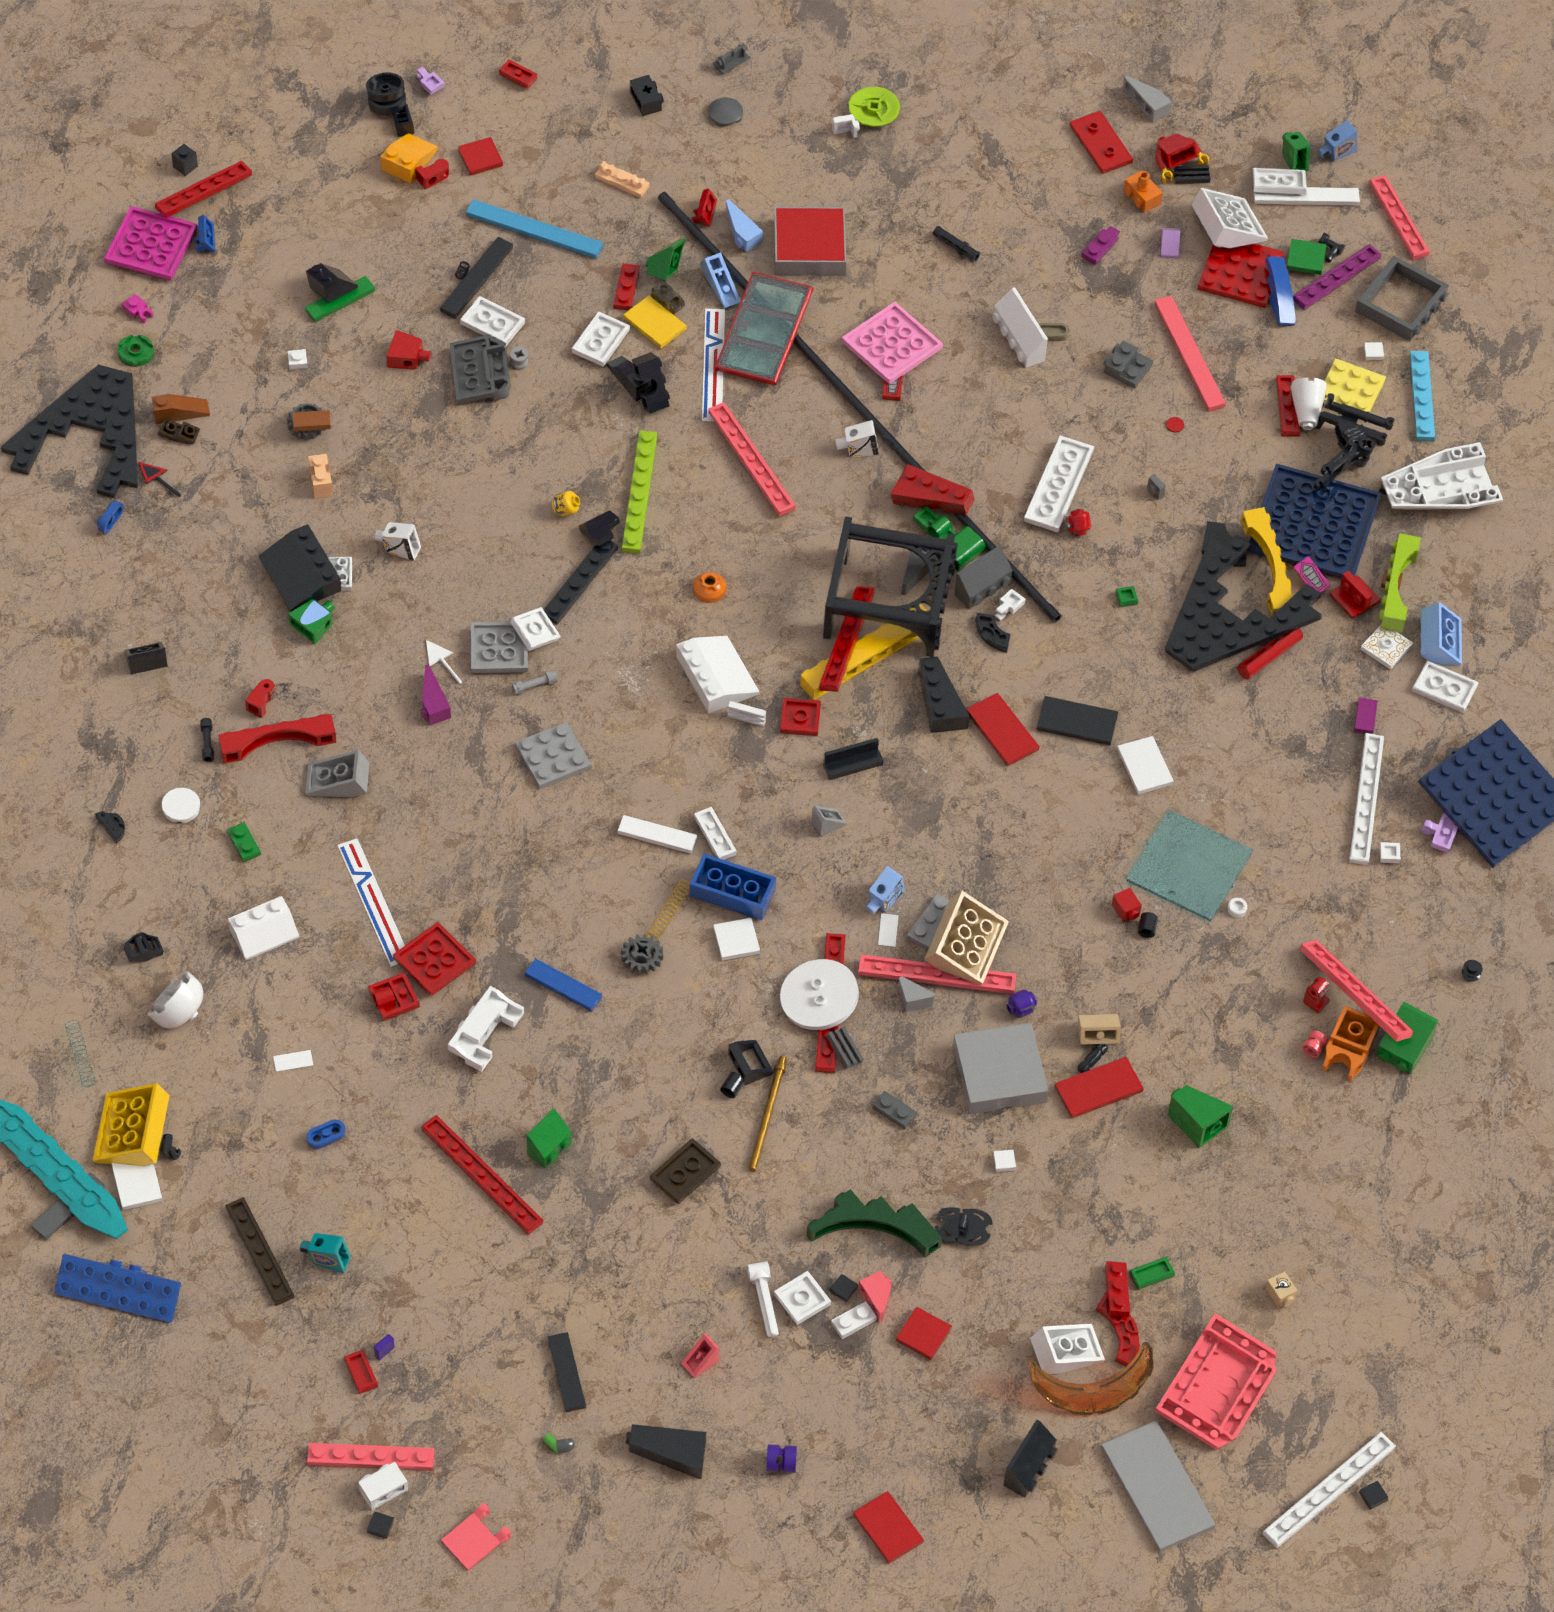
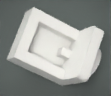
M853 114L834 117L832 130L834 134L851 131L853 138H857V131L860 130L858 120L855 121Z

